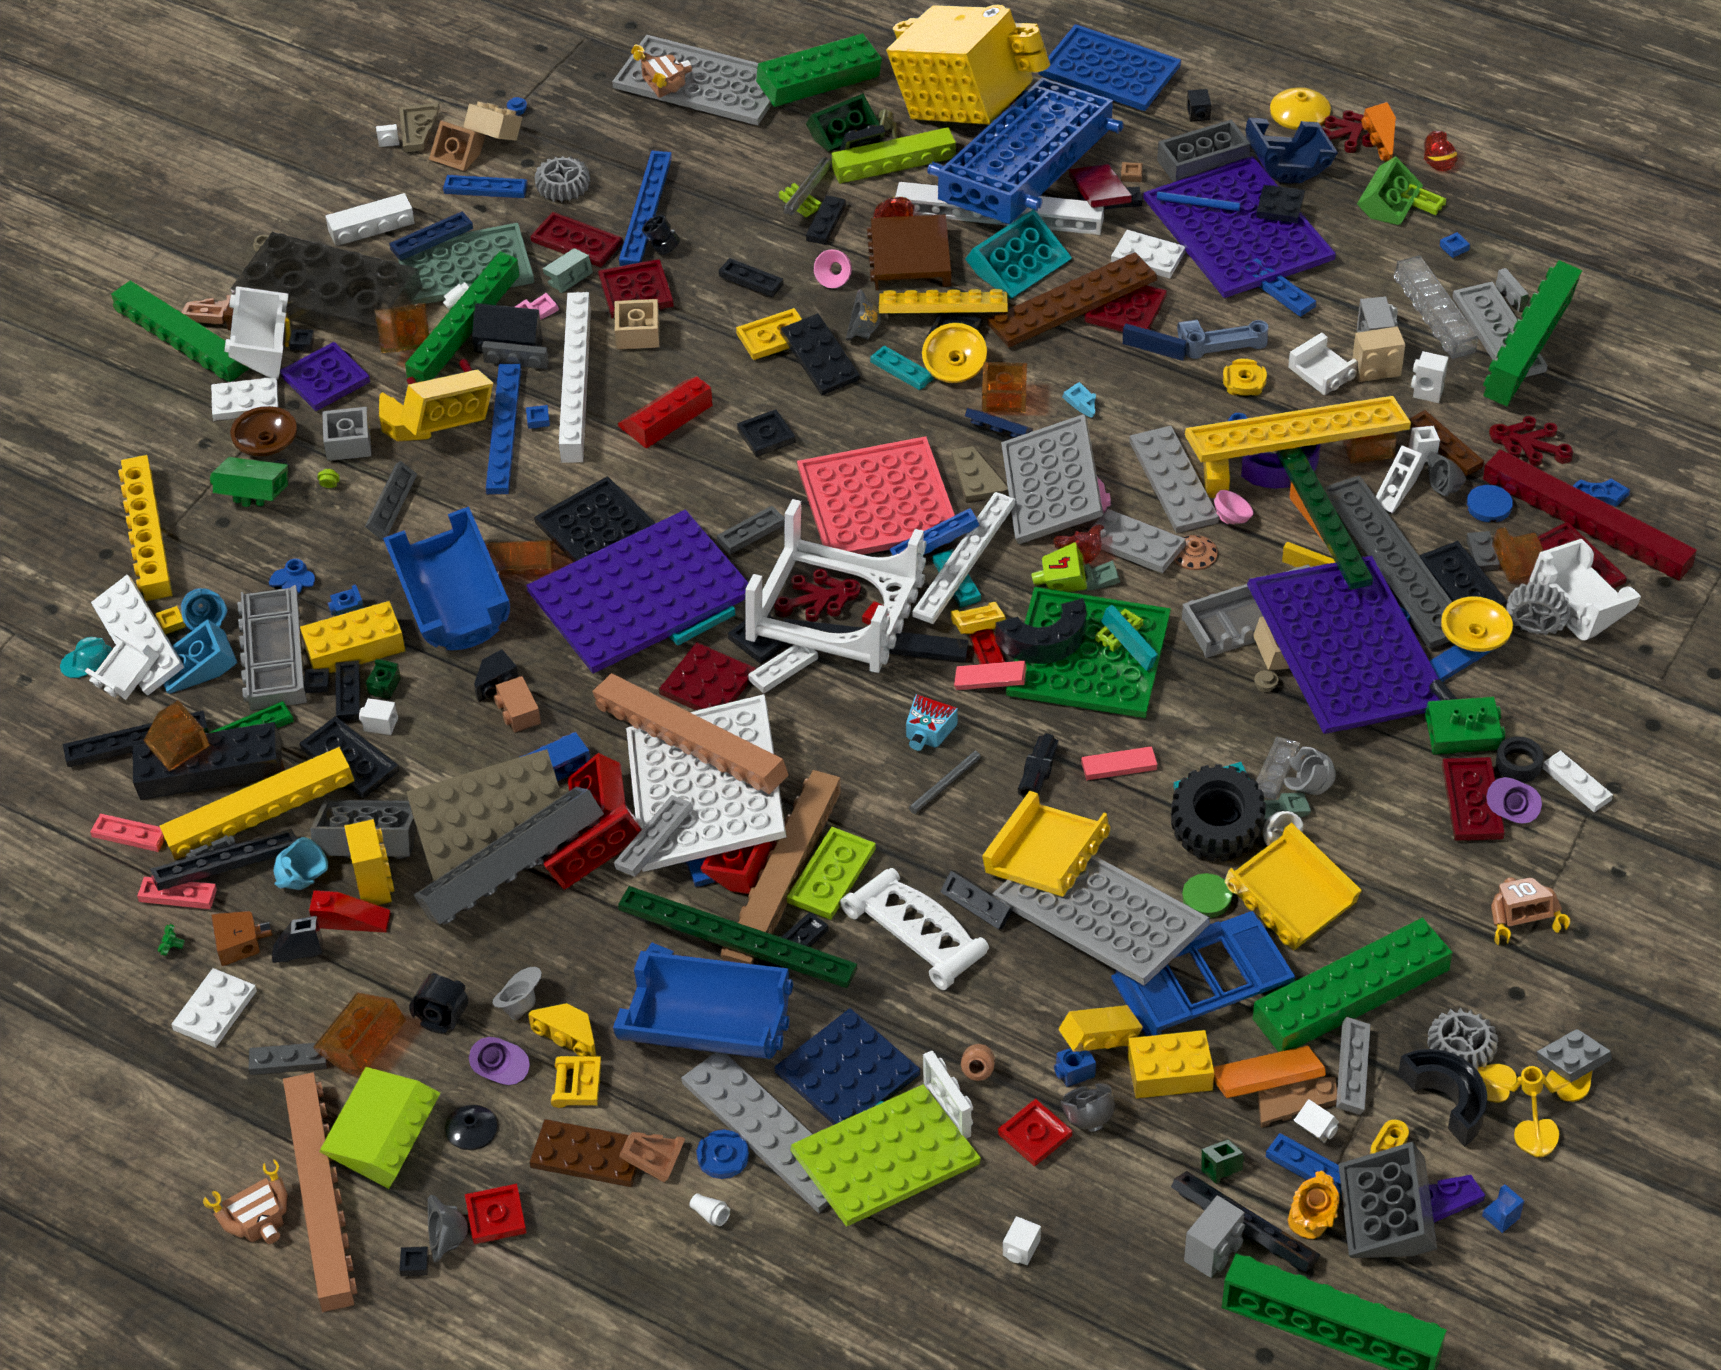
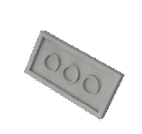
M1109 509L1105 511L1104 516L1100 517L1084 536V543L1162 574L1186 546L1185 538Z

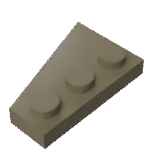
M439 103L399 107L404 152H415L425 149L440 110Z
M973 446L951 450V457L966 503L990 499L995 492L1009 496L1008 487Z

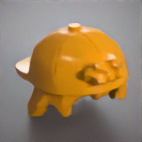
M1323 1171L1315 1172L1316 1177L1306 1180L1295 1191L1294 1201L1291 1204L1287 1219L1289 1228L1298 1236L1306 1239L1320 1237L1327 1226H1333L1334 1218L1338 1217L1339 1194L1332 1176L1325 1174Z

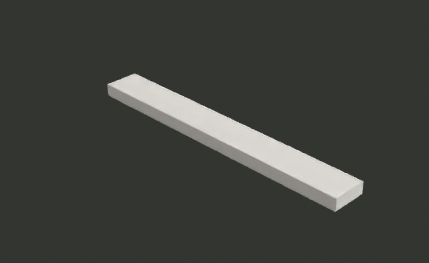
M997 492L993 494L977 517L980 526L966 533L914 608L913 617L934 624L1015 506L1014 498Z

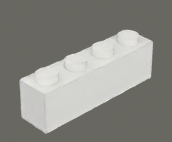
M405 193L326 215L328 231L335 246L415 224L412 207Z

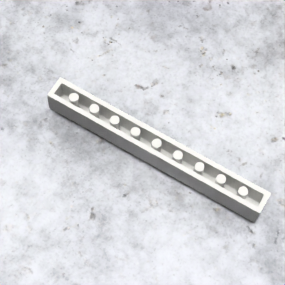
M899 182L895 196V214H908V205L904 200L905 198L910 205V215L913 216L946 214V219L1010 225L938 200V186L907 182ZM1039 196L1043 199L1041 209L1038 208L1036 212L1050 230L1094 235L1101 234L1104 206L1092 208L1087 201ZM1027 208L1014 221L1024 216L1033 209Z
M589 292L567 293L559 432L561 463L583 462L591 319Z

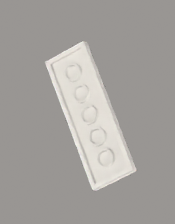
M128 575L124 576L91 602L116 645L120 640L113 635V632L117 627H120L148 644L159 654V657L138 683L146 695L151 694L184 668L183 663L131 577Z

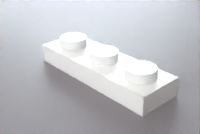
M793 645L749 673V681L764 694L817 660L818 652L814 649Z
M1561 750L1543 762L1542 769L1593 812H1596L1612 801L1613 794Z

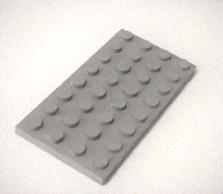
M646 35L639 44L644 48V53L653 57L673 55L679 63L686 60L690 62L692 71L685 74V85L675 93L671 92L658 98L642 77L641 60L636 61L633 58V54L612 81L613 88L754 125H759L772 105L756 82L758 63Z
M1092 855L1087 862L1085 870L1080 872L1073 887L1068 889L1064 897L1007 880L992 893L1014 907L1013 912L1144 986L1210 925L1209 917L1095 855Z

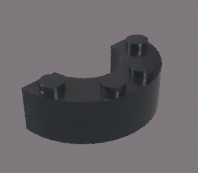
M1081 598L1061 604V618L1048 627L1038 628L1023 623L1018 616L996 622L995 641L1006 654L1019 661L1032 664L1060 661L1073 654L1084 640L1086 631L1085 601Z
M1421 1049L1402 1055L1398 1071L1399 1076L1414 1092L1421 1089H1436L1451 1097L1456 1107L1451 1110L1448 1129L1464 1147L1472 1142L1482 1127L1487 1104V1089L1483 1078L1475 1067L1456 1054L1438 1049Z

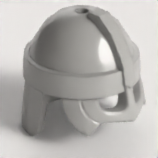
M1302 747L1295 757L1289 759L1291 767L1297 771V778L1287 777L1284 779L1285 785L1291 790L1310 795H1319L1333 785L1336 771L1332 760L1327 755L1311 747Z

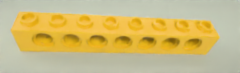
M148 456L121 460L122 469H119L118 473L121 483H125L121 485L123 498H127V500H123L125 512L130 514L126 516L128 529H132V531L128 532L130 543L135 545V547L131 548L133 561L137 560V563L133 564L136 577L140 576V579L136 580L137 588L140 593L143 592L145 601L173 596Z

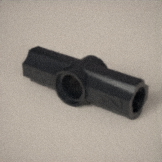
M1045 733L1039 736L1032 754H1028L1026 758L1024 774L1018 787V794L1023 799L1029 791L1038 793L1039 796L1044 781L1050 777L1053 758L1059 740L1055 739L1051 734Z

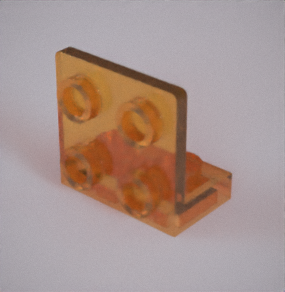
M1506 527L1497 529L1492 542V546L1508 581L1530 577L1540 552L1544 551L1536 533L1512 537V535H1509Z

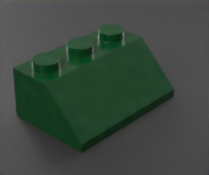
M864 93L812 114L806 123L814 141L827 151L841 147L844 134L851 130L860 131L870 125H880Z

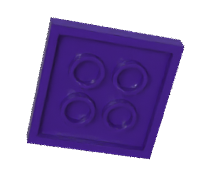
M335 342L280 370L281 377L315 411L370 383L369 375Z

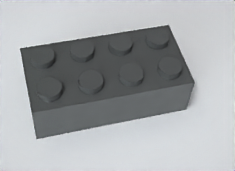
M1231 119L1159 141L1157 161L1170 179L1176 182L1249 157L1250 143Z

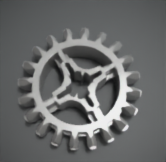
M564 156L562 158L555 157L553 160L547 159V163H541V167H538L535 173L537 191H539L541 196H545L546 200L552 199L553 202L560 200L562 203L563 200L570 202L572 198L578 199V195H584V191H587L590 185L588 167L585 166L584 162H580L579 158L573 160L572 156L568 158Z
M1529 582L1528 585L1521 583L1519 588H1514V591L1508 597L1506 609L1511 616L1513 626H1520L1521 631L1527 630L1530 633L1536 634L1543 633L1546 636L1549 632L1556 634L1558 630L1563 629L1569 621L1571 605L1569 604V598L1564 596V592H1558L1557 587L1551 588L1549 583L1541 585L1540 582L1537 584Z
M1461 1008L1458 1010V1013H1455L1450 1009L1447 1015L1441 1013L1439 1019H1434L1432 1022V1026L1428 1031L1427 1044L1430 1049L1443 1050L1462 1057L1478 1070V1067H1486L1487 1063H1491L1497 1053L1498 1035L1495 1034V1027L1490 1026L1489 1019L1482 1020L1481 1013L1473 1015L1472 1009L1465 1013ZM1452 1032L1448 1037L1443 1038L1445 1034ZM1482 1044L1480 1048L1474 1050V1048H1477V1045Z

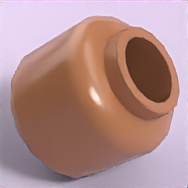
M982 1044L968 1047L963 1053L961 1068L965 1076L974 1081H981L992 1074L995 1066V1056L992 1050Z

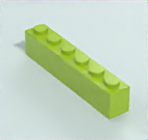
M948 127L833 152L832 169L839 184L931 164L932 161L950 160L956 156V142Z

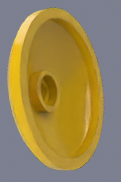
M1296 87L1286 89L1278 93L1270 104L1272 118L1281 126L1293 130L1298 129L1301 121L1318 122L1321 126L1325 123V118L1330 116L1331 113L1329 101L1319 92L1309 88Z
M962 323L945 324L936 328L926 338L922 348L923 363L927 371L938 380L947 383L964 382L976 376L983 368L987 359V346L983 336L973 327ZM954 358H958V359H959V360L956 361V362L952 361Z
M1464 597L1453 601L1445 608L1442 614L1441 627L1445 636L1455 645L1469 651L1484 652L1497 649L1508 641L1512 633L1513 622L1508 611L1497 602L1483 597Z

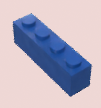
M576 732L563 736L559 740L529 753L532 754L547 749L557 781L572 775L590 760L589 750Z

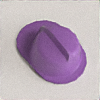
M1503 777L1494 781L1488 789L1486 796L1488 806L1499 816L1523 824L1531 822L1541 812V796L1537 790L1527 784L1512 778Z
M486 1037L480 1039L473 1045L469 1054L470 1066L474 1072L500 1084H517L525 1078L529 1070V1059L525 1051L517 1045L499 1038Z

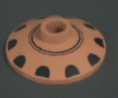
M1185 536L1182 538L1186 539V546L1174 559L1179 566L1188 570L1206 569L1216 561L1217 548L1211 540L1203 536Z

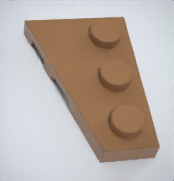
M1318 1077L1257 1091L1261 1128L1270 1126V1122L1280 1119L1282 1121L1292 1119L1293 1115L1301 1111L1308 1099L1323 1109L1335 1106L1337 1102L1335 1077Z

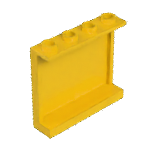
M1029 791L982 855L985 873L1064 897L1068 889L1073 887L1080 872L1085 870L1087 862L1092 855L1097 853L1099 845L1109 836L1110 825L1108 824L1107 813H1103L1099 820L1095 821L1041 805L1038 793Z
M1293 823L1285 827L1281 837L1234 871L1230 868L1224 882L1232 893L1237 894L1244 901L1245 906L1249 910L1254 911L1261 918L1263 924L1271 928L1279 936L1281 942L1288 945L1293 951L1353 906L1361 893V889Z

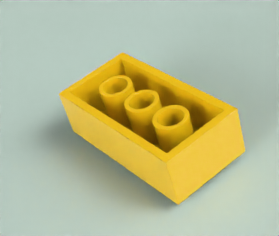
M473 370L409 384L400 422L417 436L485 420L494 383L479 370Z
M390 601L300 627L303 643L312 668H329L330 673L336 672V662L359 660V664H364L405 651L402 631Z

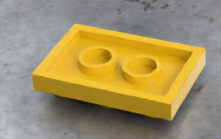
M793 308L736 327V334L751 358L756 360L789 349L790 347L780 334V329L802 319L796 309Z

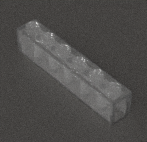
M1419 255L1397 261L1396 271L1394 272L1395 281L1404 289L1405 295L1411 299L1414 308L1420 312L1424 322L1432 329L1435 338L1439 339L1444 351L1448 352L1452 359L1476 353L1477 334L1422 257Z

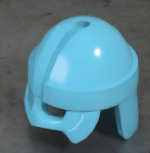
M301 837L276 857L273 870L276 879L275 885L278 888L302 890L315 883L314 879L328 869V861L323 850L309 838Z

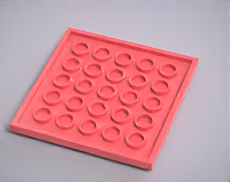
M926 436L797 461V468L822 545L861 555L890 550V548L910 539L915 529L925 531L955 516Z

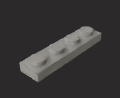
M671 795L614 862L616 869L636 877L692 811L691 802Z
M1346 1017L1342 1022L1336 1108L1361 1115L1365 1110L1370 1024Z

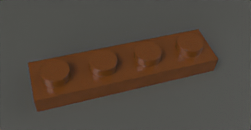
M1426 410L1409 418L1411 429L1434 426L1440 439L1438 452L1456 463L1465 476L1483 467L1484 460Z

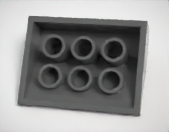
M324 800L311 826V840L323 850L326 858L333 856L351 858L344 826L374 819L375 828H381L387 856L403 859L411 855L417 827L409 801Z
M1413 1142L1339 1163L1348 1252L1351 1258L1415 1256L1437 1249L1425 1156Z

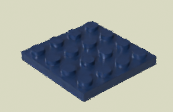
M851 1008L774 1066L775 1073L833 1125L874 1107L880 1101L885 1102L891 1099L920 1075V1068Z

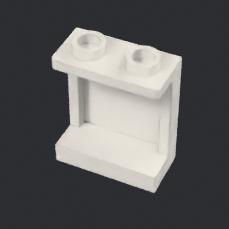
M1320 333L1290 352L1288 368L1323 395H1326L1338 389L1345 382L1354 379L1357 374L1358 361L1352 359L1346 362L1327 347L1328 337Z
M117 627L113 635L120 641L96 672L89 668L85 672L91 677L89 681L96 687L101 689L104 686V691L112 697L116 698L119 695L126 700L159 657V654L145 642Z

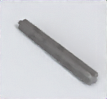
M826 157L821 159L784 206L785 214L792 216L831 168V159Z

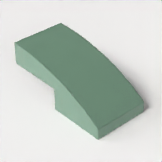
M1113 560L1092 569L1089 564L1084 565L1087 589L1080 591L1095 590L1120 583L1121 581Z
M1281 793L1279 800H1264L1266 803L1264 823L1277 812H1293L1300 818L1309 815L1311 812L1304 793Z

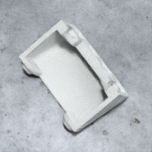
M236 286V293L231 295L229 306L234 309L230 339H226L224 352H229L228 357L269 378L276 377L279 379L288 294Z
M1579 539L1540 552L1530 577V582L1533 584L1540 582L1541 585L1549 583V587H1557L1558 592H1564V596L1569 598V604L1571 605L1569 621L1566 626L1579 639L1587 640L1595 637L1635 609L1641 596L1628 586L1622 588L1617 593L1591 567L1594 558L1593 550L1586 542Z

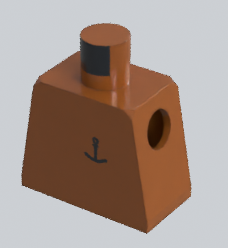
M250 911L211 915L221 966L258 954L260 952L258 939L272 936L270 922L255 924L253 914Z

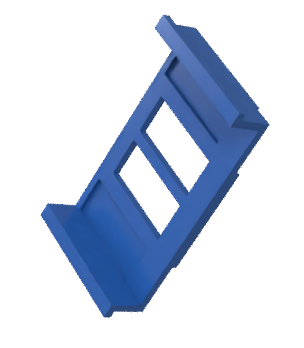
M1253 911L1220 923L1218 921L1210 924L1176 956L1179 957L1190 953L1215 994L1211 998L1191 1004L1168 964L1145 986L1116 970V974L1111 975V979L1126 1005H1128L1143 1026L1141 1031L1144 1036L1161 1035V1030L1274 988L1285 987L1295 981L1293 972ZM1221 941L1247 984L1223 992L1198 949Z

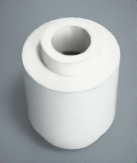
M465 282L462 285L458 284L444 295L446 300L443 303L449 310L467 291L468 285Z

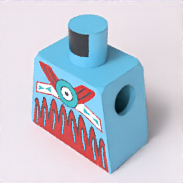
M916 694L906 722V737L911 739L909 742L910 747L917 751L922 750L924 745L934 748L938 747L958 724V708Z

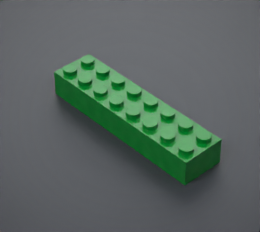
M1558 260L1555 267L1550 266L1545 277L1547 280L1542 279L1537 290L1539 293L1534 292L1529 303L1531 306L1525 307L1521 315L1523 319H1518L1513 328L1515 332L1508 334L1505 341L1506 346H1501L1496 356L1498 359L1492 360L1488 369L1491 374L1487 375L1483 384L1486 387L1484 397L1508 407L1528 374L1529 369L1534 364L1537 356L1572 301L1582 273L1581 269Z
M1422 917L1255 1001L1253 1021L1278 1052L1298 1048L1341 1026L1346 1017L1355 1019L1449 971L1453 952Z
M1235 1254L1224 1281L1222 1308L1389 1370H1437L1447 1329L1441 1328L1436 1323H1427L1414 1318L1408 1313H1400L1387 1308L1383 1304L1361 1299L1358 1295L1341 1292L1328 1284H1319L1303 1275H1294L1283 1271L1278 1266H1269L1258 1262L1250 1256Z

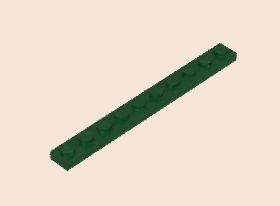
M1301 447L1275 451L1350 590L1373 585L1372 575Z
M628 886L618 903L620 911L844 988H848L858 970L857 963L632 886Z

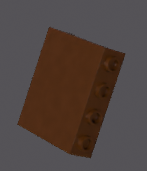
M946 214L871 218V227H867V238L872 239V241H868V251L873 253V255H869L870 268L874 267V269H870L871 282H875V290H879L878 280L942 277L943 287H951V264Z

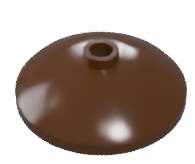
M263 406L253 408L241 414L232 424L230 435L234 446L241 452L253 456H269L284 450L293 442L297 434V425L294 417L288 411L279 407Z

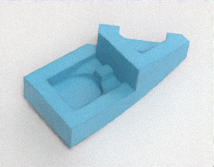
M1080 382L1063 393L1062 398L1071 406L1088 417H1094L1096 394H1091Z

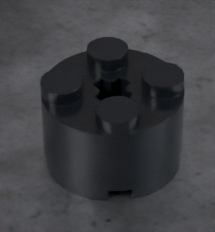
M430 973L424 979L409 1004L410 1014L413 1018L417 1016L421 1020L420 1025L431 1032L442 1034L446 1033L449 1029L452 1031L468 1006L465 985L459 980L453 981L436 973Z

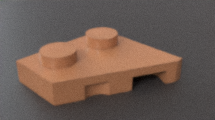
M226 295V300L214 302V298L187 302L181 313L197 323L223 324V311L227 309L231 295Z
M632 1132L628 1136L619 1157L660 1181L665 1182L671 1174L685 1138L668 1139L658 1134L646 1135L644 1133Z

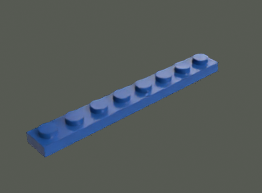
M651 151L620 254V266L642 262L648 239L642 232V227L650 218L656 215L672 160L671 152Z
M499 364L486 481L487 495L509 494L521 378L520 364Z

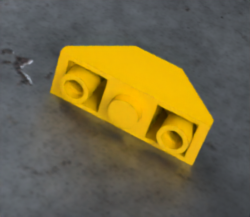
M383 392L379 394V419L383 433L396 441L424 440L431 437V432L415 436L400 422L404 405L399 403L394 397H389Z
M566 1003L532 1010L528 1014L530 1027L537 1035H544L550 1038L558 1046H565L573 1050L578 1056L596 1057L594 1039L587 1013Z

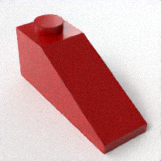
M314 890L309 908L310 917L317 916L320 929L386 933L391 915L389 909L340 892Z

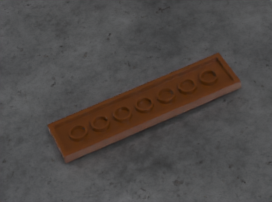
M1134 252L1008 309V312H1001L988 318V326L1009 348L1157 281V274Z

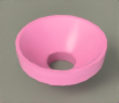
M832 249L822 252L814 263L816 279L827 288H838L844 285L852 273L850 259L839 250ZM835 262H838L842 267V271L838 275H835L831 270V266Z
M1221 490L1217 493L1214 499L1217 510L1216 514L1223 522L1233 525L1242 524L1252 517V507L1241 496L1227 490Z

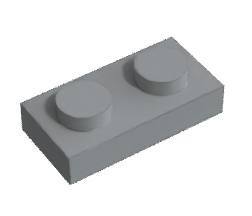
M1506 268L1498 270L1496 280L1498 291L1508 299L1509 304L1513 305L1518 312L1524 311L1529 294Z

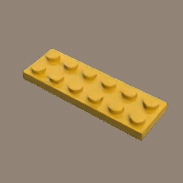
M972 289L969 292L948 290L947 293H939L938 290H927L926 293H917L916 290L896 293V291L887 290L879 293V313L1008 312L1007 292H1003L1001 289H992L990 292H981L978 289Z

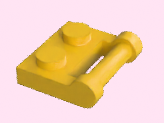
M996 602L988 603V606L950 612L952 623L957 626L961 634H974L978 630L996 629V622L1006 620L1005 615Z
M557 1057L555 1059V1069H557L555 1093L551 1097V1105L556 1108H563L566 1105L598 1106L601 1057ZM574 1069L572 1092L565 1093L567 1070Z

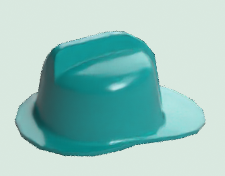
M86 637L77 643L74 651L62 659L60 670L64 676L69 678L88 675L85 672L86 669L89 668L94 672L97 671L113 649L105 644L103 638Z

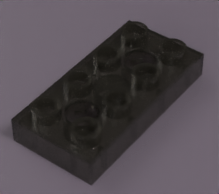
M271 232L230 289L232 295L236 293V286L288 294L285 319L383 344L423 286L418 268L323 245L319 242L287 236L283 233Z

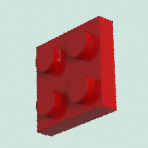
M1034 1099L999 1127L998 1135L1035 1167L1071 1138L1072 1130L1037 1099Z
M517 1183L465 1194L474 1244L526 1234Z

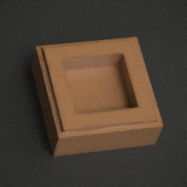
M1122 162L1121 181L1141 182L1143 163Z

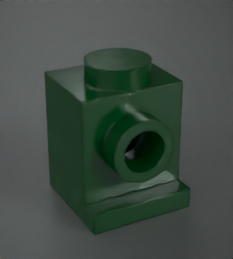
M381 659L375 660V666L366 681L368 694L375 697L391 698L401 680L398 663Z
M1229 1139L1202 1149L1201 1171L1215 1184L1220 1183V1178L1243 1170V1152Z

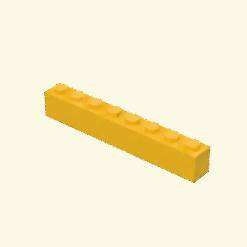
M340 747L164 823L160 825V829L174 860L185 857L186 854L190 853L191 849L194 850L206 844L211 846V842L221 839L225 835L228 837L233 836L265 820L279 816L283 812L299 807L308 801L322 797L326 793L354 782V778Z

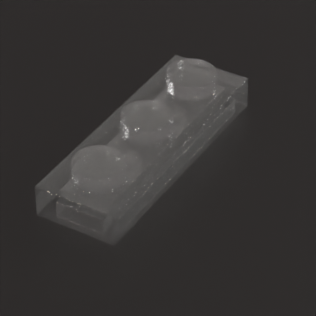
M1276 736L1256 780L1259 784L1258 789L1263 791L1264 797L1277 799L1284 784V779L1291 768L1289 759L1297 755L1299 742Z

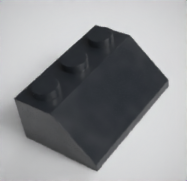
M476 303L472 333L474 352L483 353L482 345L484 341L541 347L543 338L539 310Z

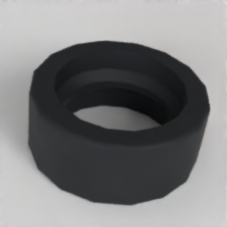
M1516 736L1508 738L1500 744L1497 750L1496 768L1503 777L1512 778L1522 783L1532 781L1539 775L1542 769L1543 750L1532 739ZM1512 753H1522L1529 756L1534 763L1528 766H1517L1507 761L1505 756Z

